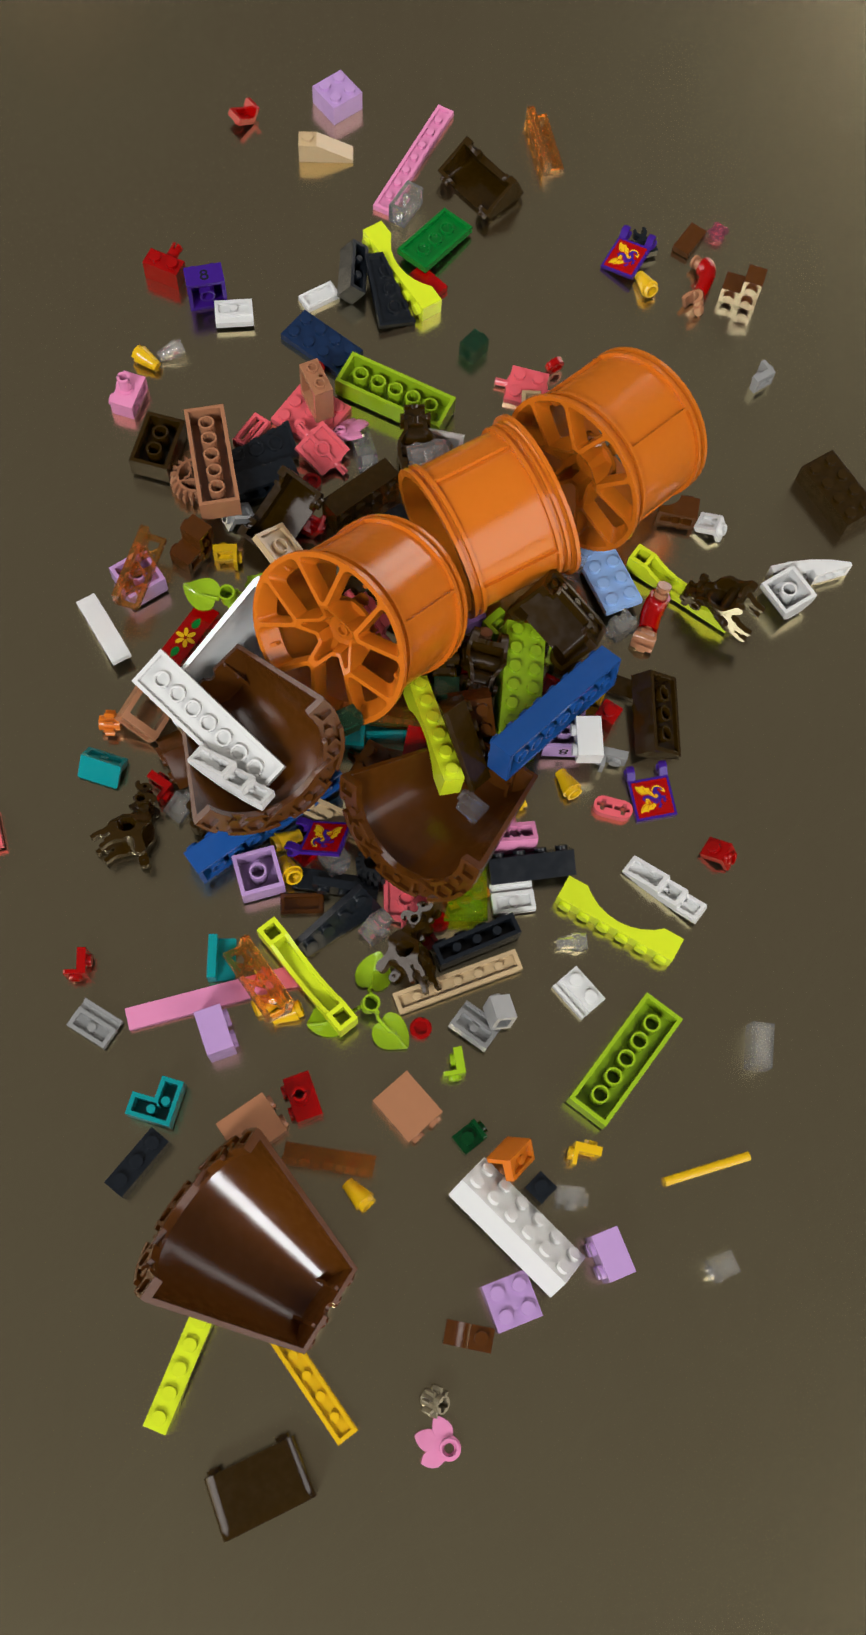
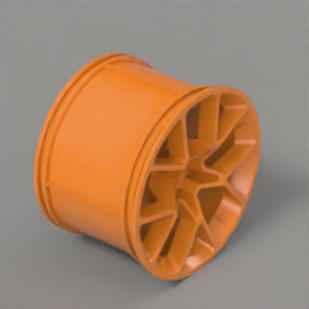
M615 347L606 350L545 394H537L524 400L512 414V417L517 419L531 434L551 465L570 507L580 547L587 550L604 552L623 545L632 536L636 526L642 519L669 498L685 490L699 477L707 457V434L704 420L690 390L681 378L663 361L637 348ZM616 454L620 458L621 462L615 457Z
M499 415L495 418L493 425L485 428L480 436L424 464H412L408 468L399 471V489L408 519L434 537L455 564L464 585L469 619L485 613L488 606L537 582L552 569L566 575H571L578 571L581 563L579 537L561 485L534 438L511 415Z
M390 514L363 516L339 530L336 535L310 550H297L277 558L261 575L253 600L254 629L265 661L323 696L337 712L340 723L348 726L364 725L380 719L394 707L406 686L421 675L430 673L447 662L462 644L468 621V605L464 585L448 553L427 531L407 519ZM337 566H338V567H339V572H338V574H337V576H336V570H337ZM352 575L361 581L365 589L368 588L377 600V606L370 615L364 608V606L369 604L367 602L369 598L365 593H358L353 598L342 595ZM384 612L391 623L397 644L381 637L380 632L376 634L378 629L374 627V623Z

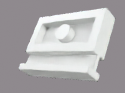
M252 298L214 301L216 328L254 326Z
M532 880L497 885L489 884L493 917L504 913L507 915L512 912L513 914L536 911Z
M577 966L552 986L580 1020L584 1019L606 999Z

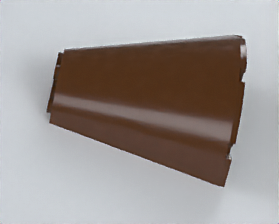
M237 644L213 668V676L202 678L198 684L276 756L286 768L268 787L275 791V797L261 811L224 790L188 763L187 759L199 745L182 730L193 822L196 826L209 832L217 833L218 831H223L231 836L265 832L281 826L280 822L290 816L295 819L307 811L323 796L332 784L330 779L335 770L339 771L345 750L343 726L340 723L337 712L323 696L245 647Z
M483 741L486 750L482 752L484 758L488 757L490 744ZM428 747L340 775L339 791L340 798L345 801L346 808L342 811L348 829L364 857L368 858L370 856L377 864L375 870L393 886L413 897L418 895L427 897L426 901L448 902L461 897L476 884L539 775L523 766L511 778L505 781L494 771L489 770L491 778L475 791L469 792L464 781L459 793L440 796L433 779Z
M257 1127L249 1128L243 1131L241 1138L235 1135L217 1148L197 1168L200 1170V1173L195 1175V1180L193 1182L187 1180L168 1204L153 1228L158 1233L154 1234L152 1237L154 1239L151 1243L146 1241L140 1254L133 1278V1284L136 1285L134 1293L146 1303L305 1354L313 1347L315 1337L320 1329L324 1328L327 1324L329 1309L331 1307L335 1308L340 1303L341 1295L346 1287L353 1282L354 1274L358 1268L263 1132Z

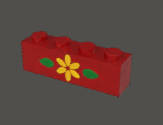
M193 608L162 650L182 667L221 619L220 613L214 609L200 611Z

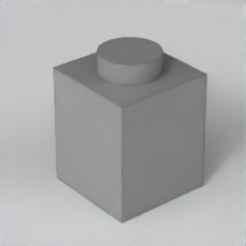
M493 994L488 997L483 1006L490 1030L511 1028L517 1018L510 994Z

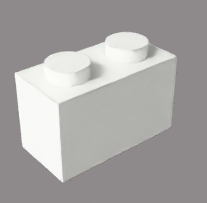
M576 716L574 723L570 724V736H574L571 754L575 756V763H601L604 757L601 716Z

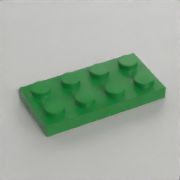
M444 207L397 249V254L426 274L471 234L473 227Z

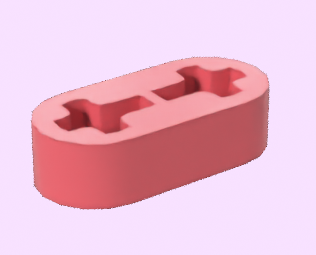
M605 795L598 796L592 807L596 815L621 822L627 821L633 813V807L629 802ZM601 802L605 803L606 807L604 810L600 809ZM621 807L625 808V815H621Z

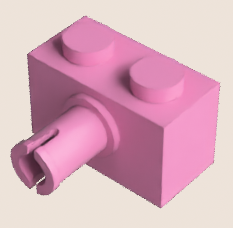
M128 371L119 372L118 376H116V389L114 393L110 394L109 404L114 414L135 420L148 391L147 380L144 376Z
M515 817L495 852H504V855L513 854L512 851L518 849H525V852L534 851L539 839L535 821L517 822Z

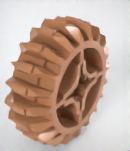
M185 456L184 461L178 460V466L173 465V472H170V485L172 486L173 493L176 494L179 500L183 499L185 504L190 501L193 506L195 502H198L192 459H188Z

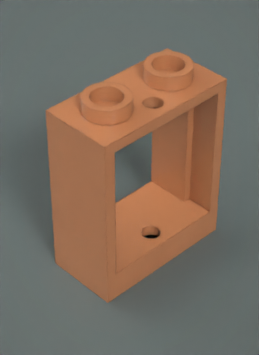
M318 358L299 364L301 394L315 422L319 423L322 420L334 417L333 388Z
M135 686L116 715L115 720L146 742L151 743L157 740L170 717L164 712L154 729H152L132 715L130 712L143 691Z

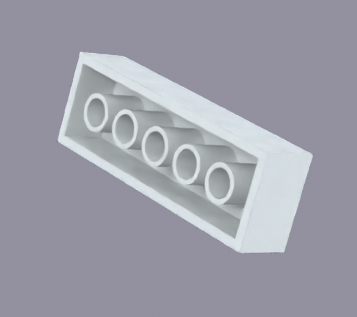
M485 1157L448 1194L550 1298L567 1283L586 1258L510 1181H506V1178L493 1164L488 1163Z

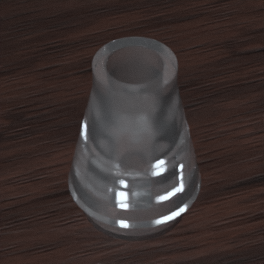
M173 339L159 351H156L162 363L167 360L183 357L182 355L186 351L180 339Z
M577 931L556 938L557 950L583 952V950L588 949L586 932L581 933V931Z

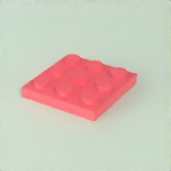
M299 384L271 417V423L278 427L288 420L293 436L302 441L304 435L296 426L302 421L310 430L319 423L315 422L301 394ZM333 396L334 417L324 420L332 431L352 412L351 406Z

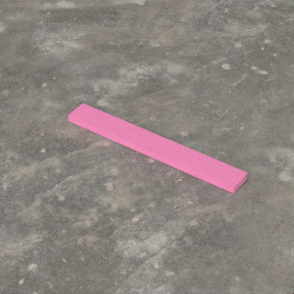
M439 104L437 105L374 202L373 210L390 216L453 118L454 111Z
M282 967L125 1008L129 1030L134 1031L194 1015L193 1012L219 1003L221 1007L255 999V996L286 991L299 986Z

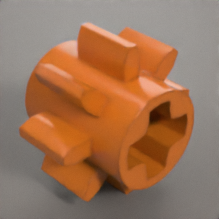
M105 710L104 715H99V730H103L105 736H115L117 731L122 730V724L115 720L116 710Z

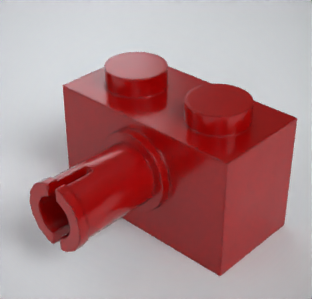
M172 243L167 254L150 248L142 261L145 277L179 290L185 281L183 268H186L185 261L178 259L183 251L181 245L177 243L175 247L176 243Z
M308 1070L282 1079L284 1086H281L280 1089L284 1100L289 1098L291 1107L287 1109L291 1121L296 1120L297 1125H301L323 1117V1112Z

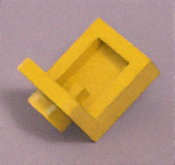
M225 542L213 544L214 561H233L235 571H239V564L242 563V551H238L237 544Z
M585 1139L584 1143L575 1141L573 1146H569L567 1152V1159L570 1160L569 1166L574 1167L577 1164L578 1154L600 1158L603 1147L597 1146L598 1142Z

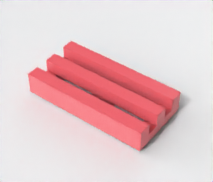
M255 412L232 439L233 444L243 446L249 443L251 438L262 436L270 428L271 421ZM258 419L259 421L257 422V424L254 427H252V429L249 431L247 436L242 441V437L247 433V431Z

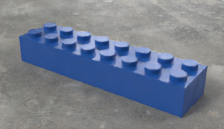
M603 645L596 651L592 650L583 662L580 661L576 664L573 671L569 674H564L558 684L552 685L543 697H538L528 710L524 709L514 722L510 721L500 734L497 733L491 738L487 767L505 781L511 778L575 720L576 716L584 713L615 685L621 658Z
M335 770L330 779L332 784L321 799L325 800L339 790L340 775H342L340 770ZM290 816L280 822L281 826L256 834L231 836L223 831H218L217 833L208 832L203 840L189 845L184 855L203 883L206 884L233 865L231 856L256 849L269 840L271 836H274V833L280 832L296 821L298 817L294 819Z

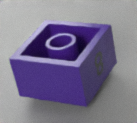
M221 262L183 268L191 312L215 308V300H227Z

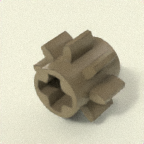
M433 1384L432 1389H425L420 1398V1403L423 1406L421 1411L437 1419L438 1414H445L450 1406V1399L447 1396L449 1392Z

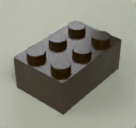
M147 411L129 457L132 473L170 483V472H173V465H177L188 435L185 420Z

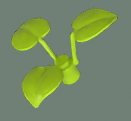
M263 573L256 574L250 577L245 583V589L254 578H256L259 575H262ZM201 578L183 583L184 593L188 601L195 609L200 611L213 609L215 601H220V599L225 606L230 608L238 599L237 595L242 594L239 589L234 590L233 586L229 584H224L220 587L217 581L211 578Z
M378 951L367 956L355 971L356 984L361 988H368V994L361 1000L360 1005L352 1009V1011L355 1013L361 1010L365 1014H375L376 1020L379 1023L372 1028V1038L377 1046L386 1050L407 1049L409 1047V1032L404 1020L393 1012L386 1013L381 1019L380 1011L378 1010L380 999L371 991L372 989L378 992L382 991L391 983L389 980L390 968L384 974L376 970L377 962L383 957L382 952ZM315 1007L306 1023L307 1027L322 1037L332 1038L339 1036Z

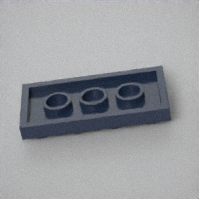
M306 310L281 333L282 340L311 360L318 358L324 364L325 370L335 377L338 376L352 351L363 356V349Z

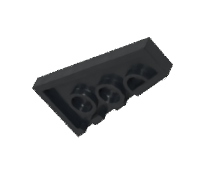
M384 253L365 254L364 261L378 328L415 325L416 320L411 315L409 305L400 292V286L393 277V272Z
M287 420L282 425L268 430L262 436L251 439L249 443L231 450L235 473L289 456L293 460L299 459V453L295 450L296 443L289 421Z
M358 883L296 938L294 942L309 957L380 912L383 908Z

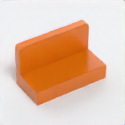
M509 1136L487 1157L488 1163L503 1164L506 1181L512 1182L535 1160L531 1138Z

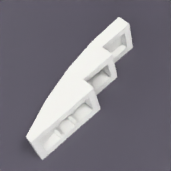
M826 559L790 561L770 566L766 577L769 579L794 565L804 579L808 578L810 585L847 575L852 567V563Z
M93 593L77 601L78 608L113 666L132 657L96 595Z
M202 745L187 759L190 765L214 783L261 811L275 797L274 790L256 782L254 775L237 768L235 761Z
M635 855L622 870V873L639 887L694 924H696L707 909V904L690 895L686 888L670 880V875Z

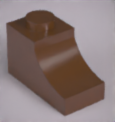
M681 495L676 503L660 505L656 513L655 522L693 529L698 518L700 498H695L691 495Z
M447 1319L442 1343L491 1354L495 1329Z

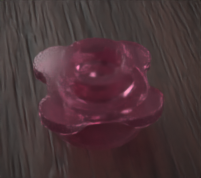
M715 222L713 227L708 229L707 233L713 241L720 242L729 233V229L719 222Z

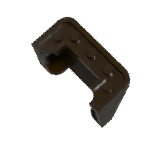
M466 136L437 171L442 176L440 180L447 187L449 185L452 186L478 210L477 214L483 220L486 218L491 220L517 201L524 192L512 175L509 176L499 169Z
M283 464L277 472L280 475L279 480L275 479L273 482L275 485L254 516L249 517L248 520L251 522H248L246 526L242 524L237 531L238 534L257 548L258 546L252 538L256 534L281 522L296 539L315 510H319L325 502L323 493Z
M555 569L545 574L507 610L512 620L519 623L527 620L552 648L550 660L560 671H563L597 648L605 633L603 621Z
M286 1432L276 1437V1443L271 1447L228 1468L221 1469L219 1465L206 1472L208 1477L204 1478V1482L223 1542L236 1538L317 1496L318 1489L296 1434L290 1436Z

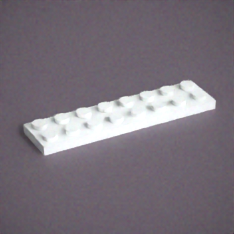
M160 649L132 680L141 691L199 746L202 745L235 761L237 768L254 775L256 782L269 787L286 768L276 756L164 650Z

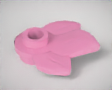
M350 418L336 426L333 432L343 442L363 438L360 431L367 427L369 422L364 419L356 420L355 418Z
M443 1417L433 1418L432 1429L421 1430L414 1436L418 1446L425 1451L421 1464L428 1468H438L444 1461H454L461 1453V1444L453 1436V1427ZM451 1443L454 1447L451 1453H447L444 1450L445 1445Z

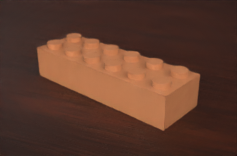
M218 404L184 409L202 520L242 515L224 405Z

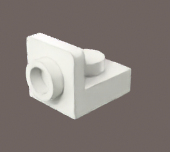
M701 512L694 525V530L698 533L713 535L715 542H720L727 532V525L723 515Z

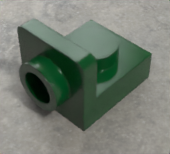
M472 1119L451 1138L466 1156L487 1139L486 1132L488 1130L480 1120L477 1122L475 1119Z

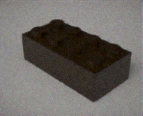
M834 450L801 467L796 477L797 482L840 537L866 524V491Z
M383 458L325 497V502L322 506V515L327 516L325 524L336 535L339 530L349 523L373 512L376 513L388 502L396 500L399 495V472L386 458Z

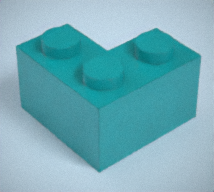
M162 1075L155 1097L132 1091L125 1114L128 1117L172 1130L187 1085L183 1081Z

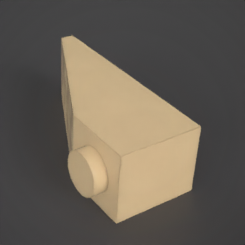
M299 131V162L353 163V146L319 132Z

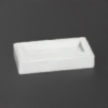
M331 280L298 296V300L309 313L339 299L337 297V289Z

